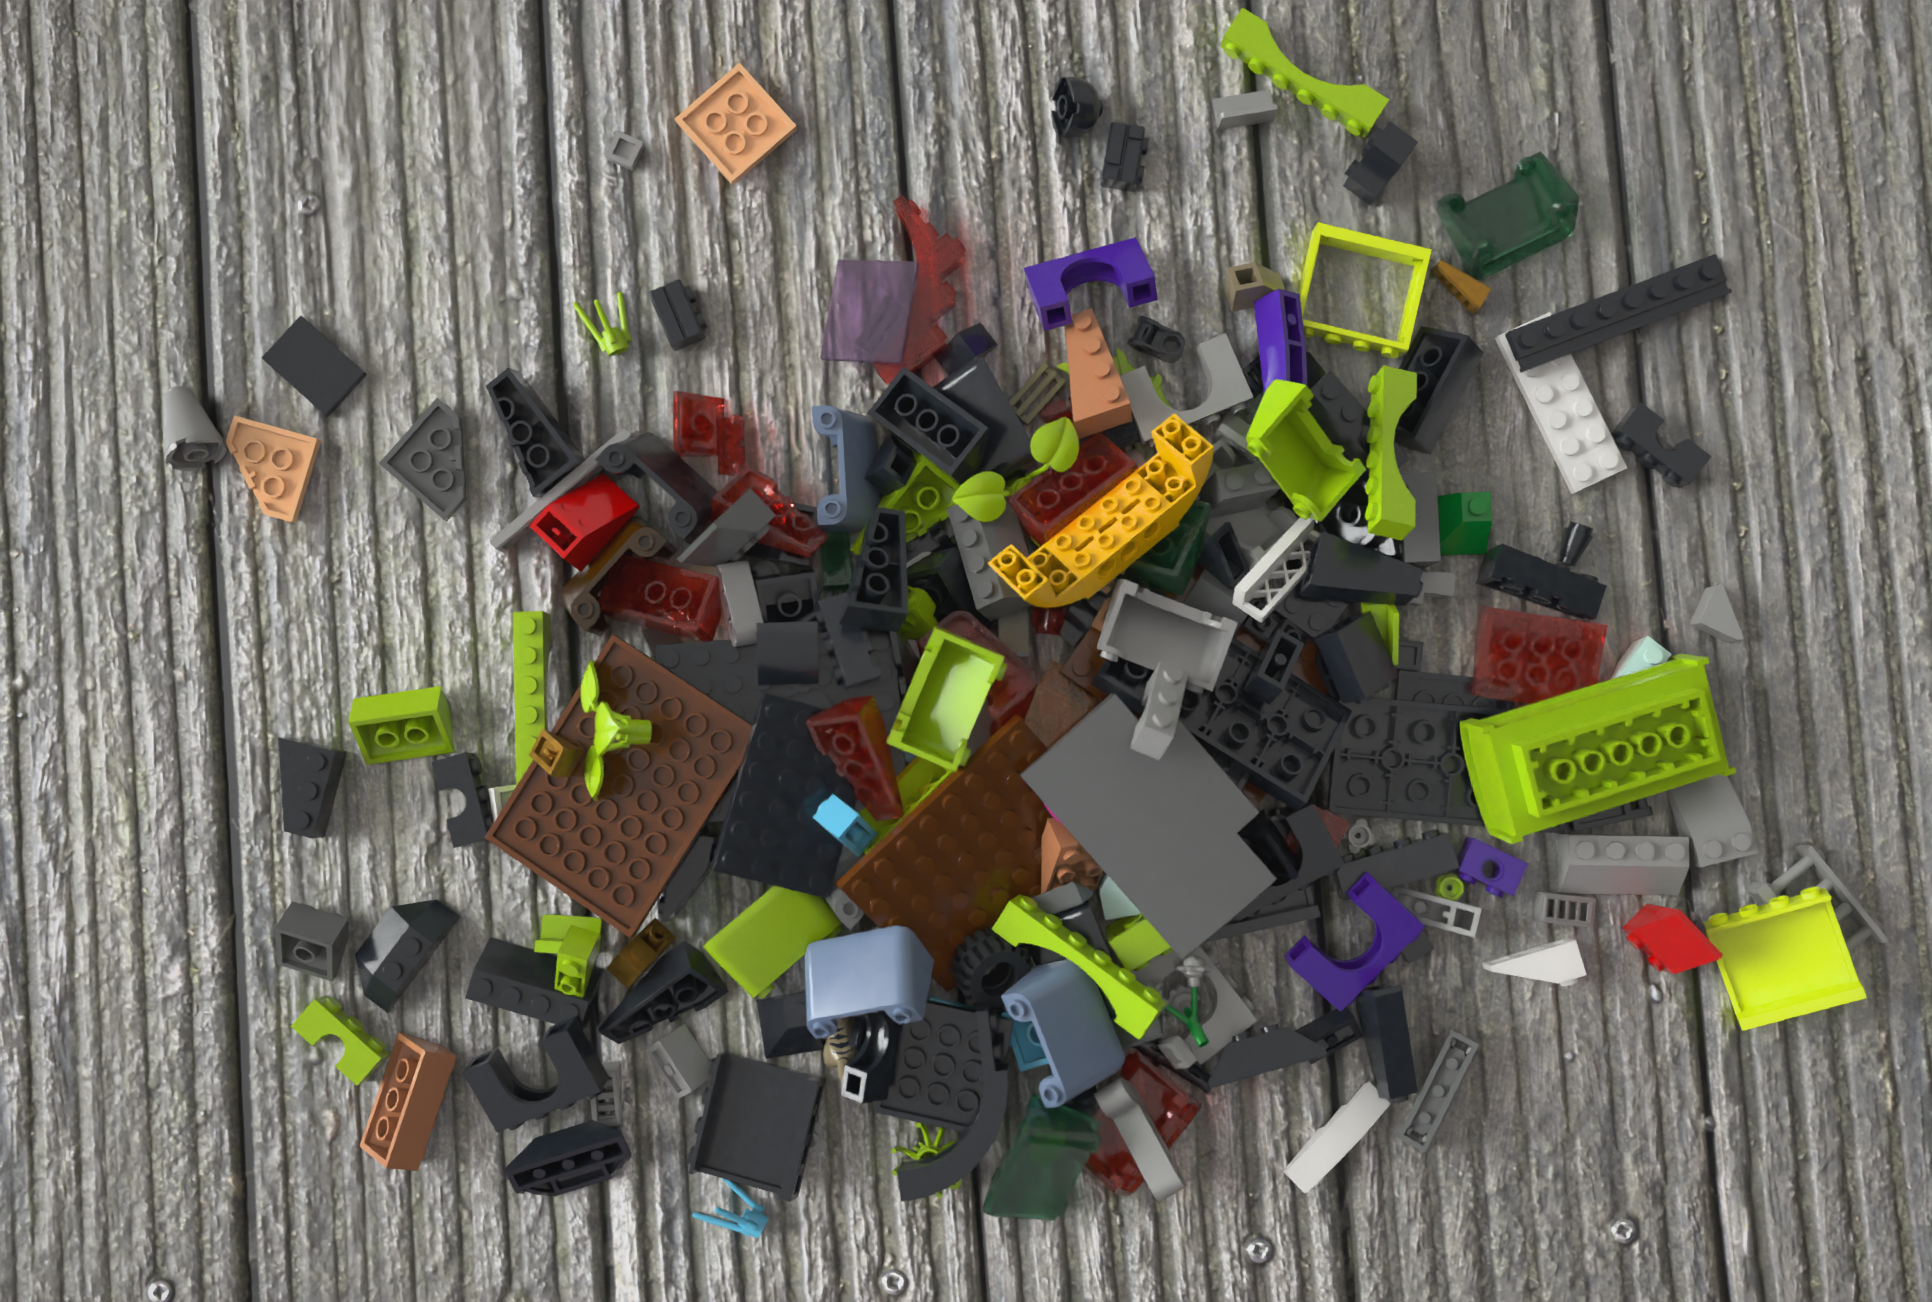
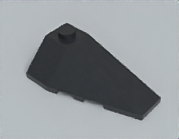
M683 941L656 962L601 1024L598 1030L600 1034L617 1044H621L652 1031L653 1025L666 1019L671 1023L680 1019L679 1014L693 1008L697 1012L708 1007L725 995L728 989L706 956L686 941Z

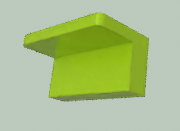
M1361 602V613L1371 611L1394 666H1398L1399 612L1395 605Z
M544 914L542 916L541 938L535 940L534 952L558 954V950L570 926L573 925L600 933L597 953L599 954L602 918Z

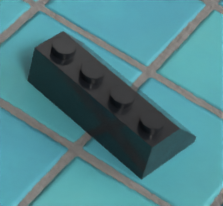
M1424 326L1420 327L1399 369L1417 373V398L1399 418L1394 436V441L1397 444L1410 450L1431 455L1484 354L1469 335Z
M904 366L867 412L883 428L915 452L924 456L959 485L968 480L982 463L990 429Z
M490 937L473 970L465 999L553 1024H558L576 1016L582 1029H585L589 1024L604 969L593 966L583 998L576 995H567L554 989L557 965L556 955L534 952L532 948Z

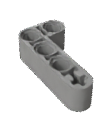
M1120 1077L1095 1092V1098L1106 1116L1114 1120L1155 1198L1161 1202L1187 1186L1134 1086L1129 1081Z

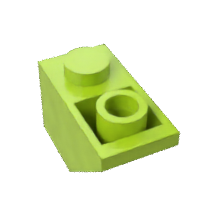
M573 925L570 926L558 950L554 989L567 995L584 997L598 953L600 933Z

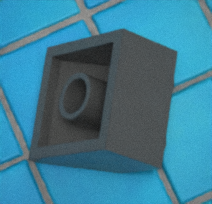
M292 901L275 926L277 965L333 982L349 938L348 918Z

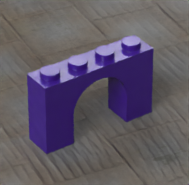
M1136 237L1024 268L1028 292L1044 331L1072 324L1067 294L1073 288L1083 283L1106 281L1117 285L1121 289L1129 308L1158 300L1154 273Z
M1368 871L1346 893L1360 909L1373 919L1375 935L1370 947L1354 959L1337 960L1326 955L1304 935L1284 955L1290 967L1340 1012L1346 1006L1353 1004L1358 994L1367 985L1374 983L1379 973L1388 964L1395 962L1400 952L1409 943L1416 941L1421 931L1425 928L1417 916Z

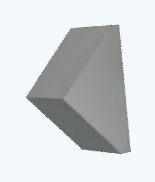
M1723 583L1705 588L1689 626L1726 643L1744 639Z

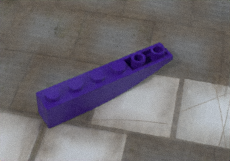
M1277 289L1254 301L1264 393L1275 379L1307 385L1306 344L1300 294Z

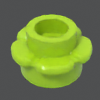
M1453 873L1439 876L1435 882L1437 897L1456 902L1464 893V884L1458 878L1459 876ZM1448 885L1452 887L1450 891L1447 890Z

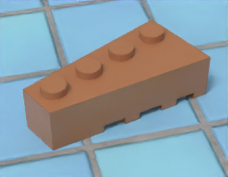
M1092 308L1072 314V324L1065 325L1073 423L1078 439L1132 421L1129 398Z

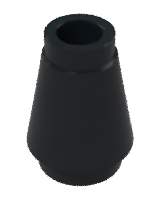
M1570 521L1568 528H1564L1558 561L1575 567L1593 538L1591 536L1593 529Z

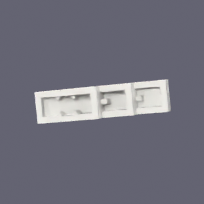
M1371 1082L1364 1083L1348 1104L1342 1105L1324 1127L1318 1128L1283 1172L1303 1193H1307L1353 1148L1391 1103L1387 1099L1379 1098L1378 1091Z

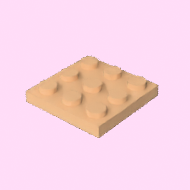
M740 63L675 118L679 127L732 185L737 183L798 130L795 123Z

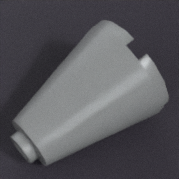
M182 386L170 388L164 394L163 442L166 464L170 463L175 470L191 471L206 468L205 462L212 459L214 463L219 462L226 455L227 448L225 442L193 391Z

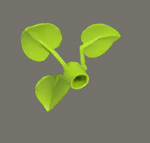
M1062 417L1043 425L1032 436L1030 442L1031 454L1037 462L1044 463L1042 467L1032 473H1027L1025 477H1012L1007 482L1006 488L1004 478L1001 475L991 471L978 473L966 480L956 490L952 501L970 517L981 522H990L1002 515L1006 508V501L1004 499L1006 496H1011L1019 501H1026L1040 514L1029 521V535L1038 547L1044 545L1076 519L1072 510L1067 506L1052 504L1044 511L1032 499L1035 492V486L1031 481L1032 478L1045 472L1049 466L1055 471L1064 472L1077 459L1079 452L1078 435L1072 422L1067 417Z
M590 660L582 679L580 694L584 712L590 713L591 710L596 712V733L594 745L589 748L585 758L584 776L591 797L594 801H598L597 795L601 789L604 777L602 760L604 753L618 748H629L630 744H649L652 727L649 720L631 719L630 715H621L611 711L606 702H601L598 705L599 684L594 667L595 661ZM615 739L621 741V742L612 744Z

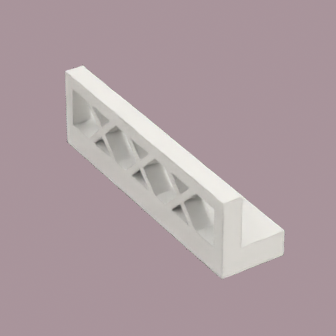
M1300 517L1235 586L1232 604L1261 623L1304 577L1308 562L1306 559L1309 558L1310 551H1304L1303 543L1308 538L1315 541L1321 535L1313 530L1315 520L1310 518L1305 520ZM1301 559L1302 567L1300 569L1287 570L1286 562L1288 560ZM1270 579H1284L1285 586L1283 588L1269 589L1268 581ZM1266 597L1267 605L1261 611L1249 602L1253 598Z

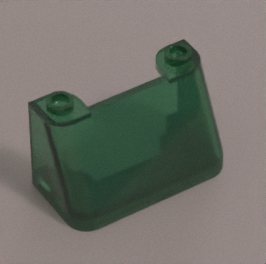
M1540 151L1518 162L1513 180L1468 202L1465 201V198L1460 193L1444 196L1437 201V213L1467 272L1474 279L1482 280L1568 238L1576 227L1579 195Z
M1033 1093L1027 1105L1026 1117L1021 1121L1018 1133L1001 1167L995 1169L990 1180L982 1212L992 1217L1055 1221L1057 1216L1063 1217L1069 1200H1067L1069 1193L1090 1153L1096 1154L1102 1141V1136L1098 1135L1100 1121L1063 1105L1045 1108L1041 1096Z

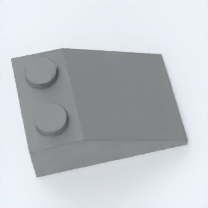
M1714 775L1667 790L1678 835L1689 837V866L1704 867L1758 853L1751 824L1728 776Z

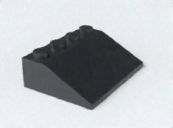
M1330 371L1310 389L1314 396L1310 400L1312 405L1308 408V411L1330 442L1343 447L1345 450L1342 453L1344 457L1352 458L1353 460L1355 458L1359 459L1366 468L1364 472L1369 476V468L1366 466L1367 457L1370 453V443L1367 442V434L1370 428L1368 411ZM1394 441L1395 459L1399 469L1410 458Z

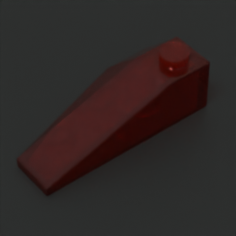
M749 465L712 498L711 522L714 523L751 489L776 515L767 523L771 529L757 541L758 543L811 557L828 539V536L807 514H802L794 506V501L789 495L785 497L778 490V484L772 478Z

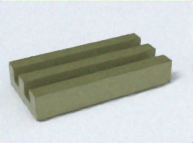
M1045 362L1009 401L1017 417L1027 426L1066 384V380L1059 377L1058 373L1051 370ZM1044 373H1046L1048 376L1044 379V381L1036 388V390L1028 397V399L1020 406V408L1017 409L1015 405L1038 381V379ZM1054 380L1056 382L1055 386L1032 412L1025 416L1023 414L1049 383Z

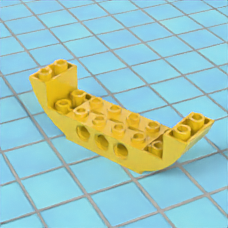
M1176 414L1171 415L1151 431L1157 449L1155 456L1029 557L1025 558L1010 544L990 560L988 565L1025 601L1034 606L1045 608L1059 607L1084 597L1089 599L1179 526L1180 519L1191 507L1207 478L1212 463L1214 446Z

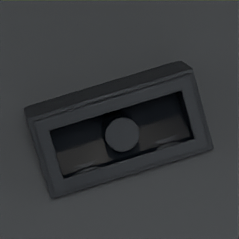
M1347 1006L1341 1012L1336 1008L1295 1030V1032L1326 1048V1056L1363 1037L1353 1014ZM1324 1057L1309 1060V1063L1313 1064Z

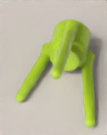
M622 292L617 293L622 331L618 327L611 328L598 299L594 300L595 307L605 329L602 332L603 338L577 302L573 303V307L599 343L602 352H607L608 356H615L629 350L628 343L632 341L628 331Z

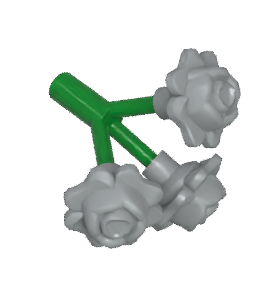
M1191 956L1184 958L1183 965L1176 967V971L1182 972L1188 978V987L1180 984L1177 988L1170 989L1167 999L1163 998L1162 981L1156 985L1148 982L1145 987H1151L1160 993L1161 999L1167 1002L1162 1011H1168L1187 1024L1198 1047H1203L1209 1043V1040L1197 1019V1002L1200 1000L1197 987H1200V978L1204 977L1205 973L1212 971V967L1206 966L1204 958Z

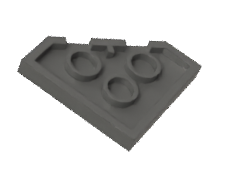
M436 398L379 464L443 520L448 521L467 500L462 418L440 399Z

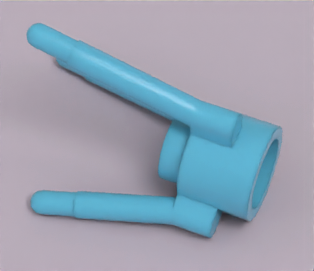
M722 1178L752 1210L746 1208L740 1217L720 1207L715 1208L716 1213L738 1224L694 1212L693 1217L740 1232L747 1237L751 1235L758 1239L769 1219V1216L763 1214L765 1207L756 1203L734 1181Z

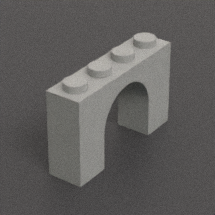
M1226 333L1200 343L1195 350L1208 382L1207 399L1195 409L1182 411L1165 405L1158 397L1145 366L1120 375L1131 404L1132 420L1140 438L1141 447L1150 444L1151 448L1156 447L1151 431L1173 414H1176L1194 429L1193 426L1202 422L1205 426L1221 420L1220 415L1227 412L1235 415L1248 409L1247 404L1253 399V395Z
M1199 945L1184 958L1191 956L1204 958L1206 966L1212 967V971L1205 973V975L1209 978L1213 987V1003L1207 1015L1199 1021L1209 1043L1203 1047H1198L1189 1029L1180 1037L1190 1044L1193 1055L1202 1065L1230 1043L1232 1036L1241 1034L1258 1020L1252 1014L1256 1009L1248 998L1244 996L1241 999L1234 991L1238 985L1227 972L1222 975L1217 969L1216 965L1220 962L1209 948L1204 951ZM1173 950L1165 956L1159 954L1150 959V964L1142 970L1135 971L1133 969L1130 972L1136 976V980L1142 985L1146 986L1148 982L1156 985L1170 973L1176 971V967L1183 965L1184 958L1181 959Z

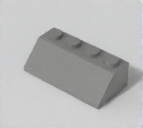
M1558 834V893L1679 895L1689 869V837Z

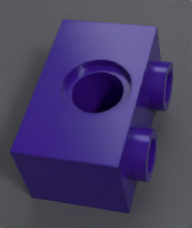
M1466 837L1457 856L1460 868L1454 870L1460 873L1459 879L1475 885L1478 881L1487 885L1485 891L1502 898L1504 894L1514 896L1528 863L1475 838ZM1491 861L1494 865V872L1491 876L1486 877L1483 873V866L1486 862Z

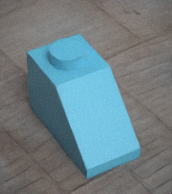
M834 794L819 805L817 813L813 816L823 828L857 857L862 854L878 834L859 814Z

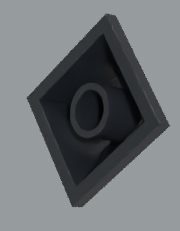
M806 991L756 1000L765 1059L824 1049L823 1038L816 1039L807 1028Z

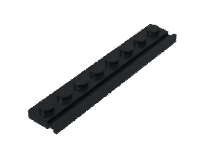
M1714 254L1508 331L1505 337L1515 361H1518L1521 367L1519 370L1523 373L1722 298L1732 293L1731 288L1728 289L1725 282L1727 281L1717 255Z

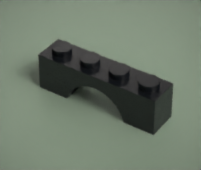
M885 1010L864 1014L867 1025L864 1043L855 1058L847 1063L844 1068L841 1095L862 1104L887 1100L899 1023L895 1022Z

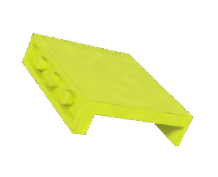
M1806 888L1797 896L1790 898L1788 896H1778L1772 898L1768 904L1761 906L1756 904L1741 907L1737 913L1729 915L1718 913L1710 916L1708 921L1702 922L1708 939L1723 954L1716 962L1742 1031L1867 998L1864 988L1858 980L1830 901L1832 898L1825 888Z

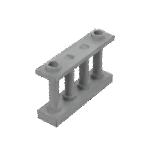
M1798 844L1794 849L1802 859L1771 884L1753 881L1744 888L1758 906L1770 903L1769 901L1772 898L1780 896L1781 891L1811 868L1821 880L1815 887L1825 888L1827 892L1830 891L1840 904L1834 910L1838 923L1849 915L1859 927L1855 933L1845 940L1849 953L1866 939L1885 943L1889 940L1882 932L1884 930L1882 924L1876 918L1867 914L1824 861L1826 857L1822 851L1815 846Z

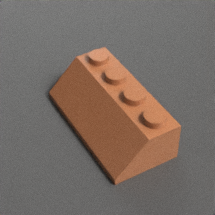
M401 1032L397 1034L360 1147L385 1168L418 1171L421 1161L426 1154V1146L431 1131L436 1124V1116L440 1104L445 1098V1089L450 1074L454 1071L457 1055L442 1045Z

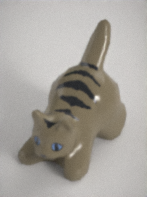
M858 1015L836 1019L838 1023L837 1031L834 1035L827 1037L823 1049L825 1064L830 1068H838L841 1082L843 1081L845 1065L858 1054L848 1045L854 1019Z

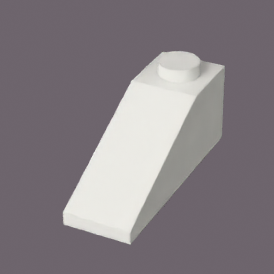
M1569 938L1482 963L1484 969L1492 972L1560 983L1561 986L1576 984L1579 982V977L1587 975L1577 942Z

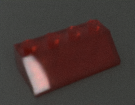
M1098 432L1079 446L1077 459L1068 470L1058 472L1051 467L1007 498V501L1030 536L1042 546L1135 472L1138 467L1130 457L1101 432Z
M622 555L610 568L598 599L601 612L612 620L703 642L713 641L721 619L720 582L717 576Z

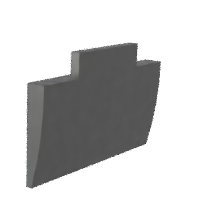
M1111 693L1022 772L1020 776L1178 956L1183 959L1276 880L1275 876L1237 834L1260 812L1179 720L1177 721L1174 738L1160 760L1131 749L1135 728L1139 721L1117 695Z

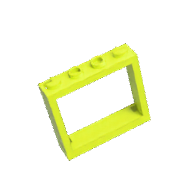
M1318 222L1312 231L1298 290L1302 318L1320 244L1414 266L1396 341L1303 319L1305 338L1317 336L1324 338L1326 343L1333 345L1346 343L1353 345L1352 348L1358 351L1368 352L1371 349L1380 351L1381 355L1387 358L1395 359L1398 356L1402 357L1409 349L1432 249Z

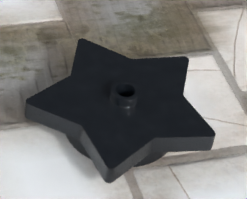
M1346 457L1347 460H1349V461H1351V462L1353 461L1352 458H1347V457ZM1363 472L1321 522L1315 520V524L1320 528L1321 533H1329L1381 554L1399 556L1400 550L1397 539L1368 533V520L1365 519V512L1369 504V494L1366 493V484L1369 476Z

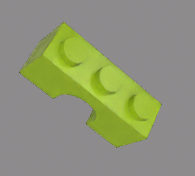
M330 996L316 998L295 1020L291 1027L312 1046L322 1043L330 1034L338 1036L344 1043L345 1051L335 1067L356 1086L366 1082L390 1055L385 1050L386 1045L379 1038L368 1035L363 1030L364 1026L358 1019L353 1016L348 1017L341 1010L342 1006L337 1000Z

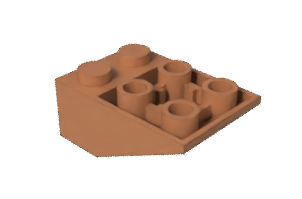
M1055 818L1048 819L1042 835L1041 894L1071 882H1076L1092 891L1097 890L1104 870L1063 824Z

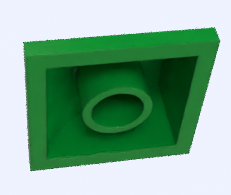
M1461 492L1437 496L1441 556L1486 554L1492 526L1491 492Z

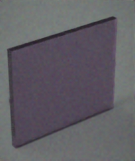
M838 260L820 359L825 361L902 364L919 263L911 261Z

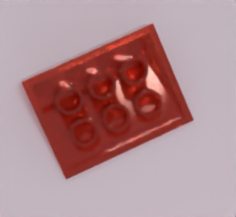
M1480 605L1475 633L1472 695L1532 704L1597 684L1608 625L1593 621Z

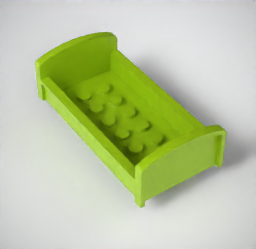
M1680 653L1670 656L1668 662L1481 720L1470 718L1460 721V733L1466 765L1474 795L1488 833L1510 844L1524 841L1522 836L1714 775L1726 777L1735 774V767L1728 765L1704 667L1705 664L1710 663L1709 658Z

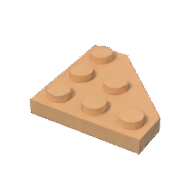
M234 415L225 444L238 462L239 469L249 488L253 490L258 499V505L263 514L296 524L321 440Z

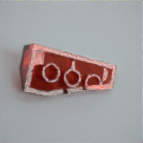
M873 695L845 699L809 718L806 724L816 747L823 756L828 754L836 764L837 768L835 771L839 776H845L855 788L854 794L876 821L903 818L905 814L890 747L887 743L886 729Z

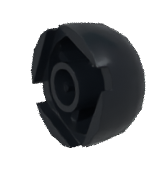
M1062 77L1056 83L1052 101H1057V112L1051 110L1052 124L1056 134L1065 137H1076L1089 132L1103 112V103L1099 99L1095 87L1088 81L1078 77Z

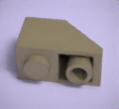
M1257 262L1227 268L1224 292L1232 312L1254 308V301L1277 289L1285 290L1280 274Z

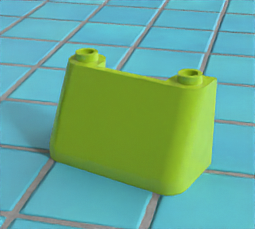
M1275 379L1266 389L1246 436L1247 449L1260 459L1294 505L1293 510L1299 517L1305 520L1310 518L1321 522L1363 474L1366 468L1357 458L1352 462L1347 460L1342 454L1345 451L1343 447L1332 444L1310 414L1308 408L1312 405L1310 400L1314 395L1307 385Z
M935 625L893 723L887 743L955 772L959 765L965 766L971 749L966 747L968 738L990 686L995 679L1001 681L1007 664L1003 662L1004 656Z
M773 886L703 947L752 998L758 995L762 999L775 988L772 982L806 954L807 946L810 943L821 941L825 937L827 939L834 938L843 928L840 926L842 922L838 919L825 898Z

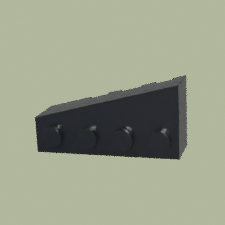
M507 368L488 383L486 388L500 421H503L506 428L507 438L511 446L514 447L520 461L519 466L528 480L530 492L534 498L540 499L586 459L521 372Z
M876 507L865 528L839 625L898 632L908 615L905 511Z
M1503 543L1486 551L1475 583L1584 621L1597 618L1607 585L1599 583L1597 577L1588 574L1579 575L1570 571L1571 569L1568 567L1552 564Z

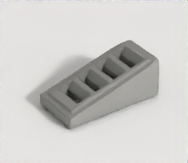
M1536 891L1533 920L1593 928L1596 898ZM1549 899H1554L1552 917L1548 916ZM1560 900L1564 901L1563 918L1558 917ZM1571 902H1575L1574 919H1569ZM1582 903H1587L1585 921L1580 920Z
M601 1062L609 1076L604 1087L613 1086V1090H603L599 1096L590 1100L592 1120L609 1127L623 1126L620 1062ZM614 1099V1102L599 1103V1100ZM615 1110L614 1115L599 1116V1111Z

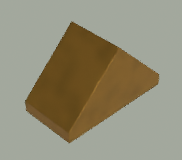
M542 729L529 756L549 775L553 777H571L584 750L552 732Z

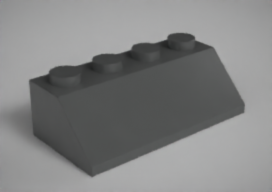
M1011 496L1004 497L1006 508L1002 515L990 522H981L970 517L957 504L947 508L976 609L991 622L1030 605L988 565L990 560L1010 544L1025 558L1030 556L1018 513Z

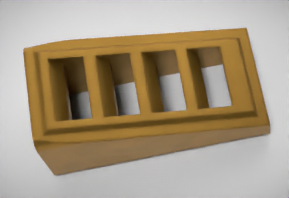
M1440 260L1431 271L1446 289L1472 314L1481 308L1491 291L1490 287L1444 260Z

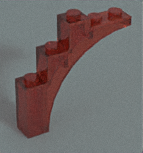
M903 195L893 201V207L906 228L914 248L917 263V287L912 308L903 329L891 346L873 362L874 370L887 386H889L903 366L916 374L934 360L935 356L946 346L944 340L947 337L937 324L934 327L932 324L956 306L954 296L957 294L949 282L945 281L942 283V280L965 263L964 252H966L965 247L957 237L952 239L946 233L937 239L939 234L930 222L925 224L919 216L921 211L913 200L907 201Z

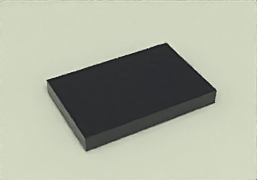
M301 315L261 357L327 417L367 376V373Z

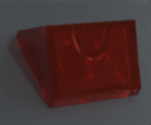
M673 391V450L679 457L724 456V398Z

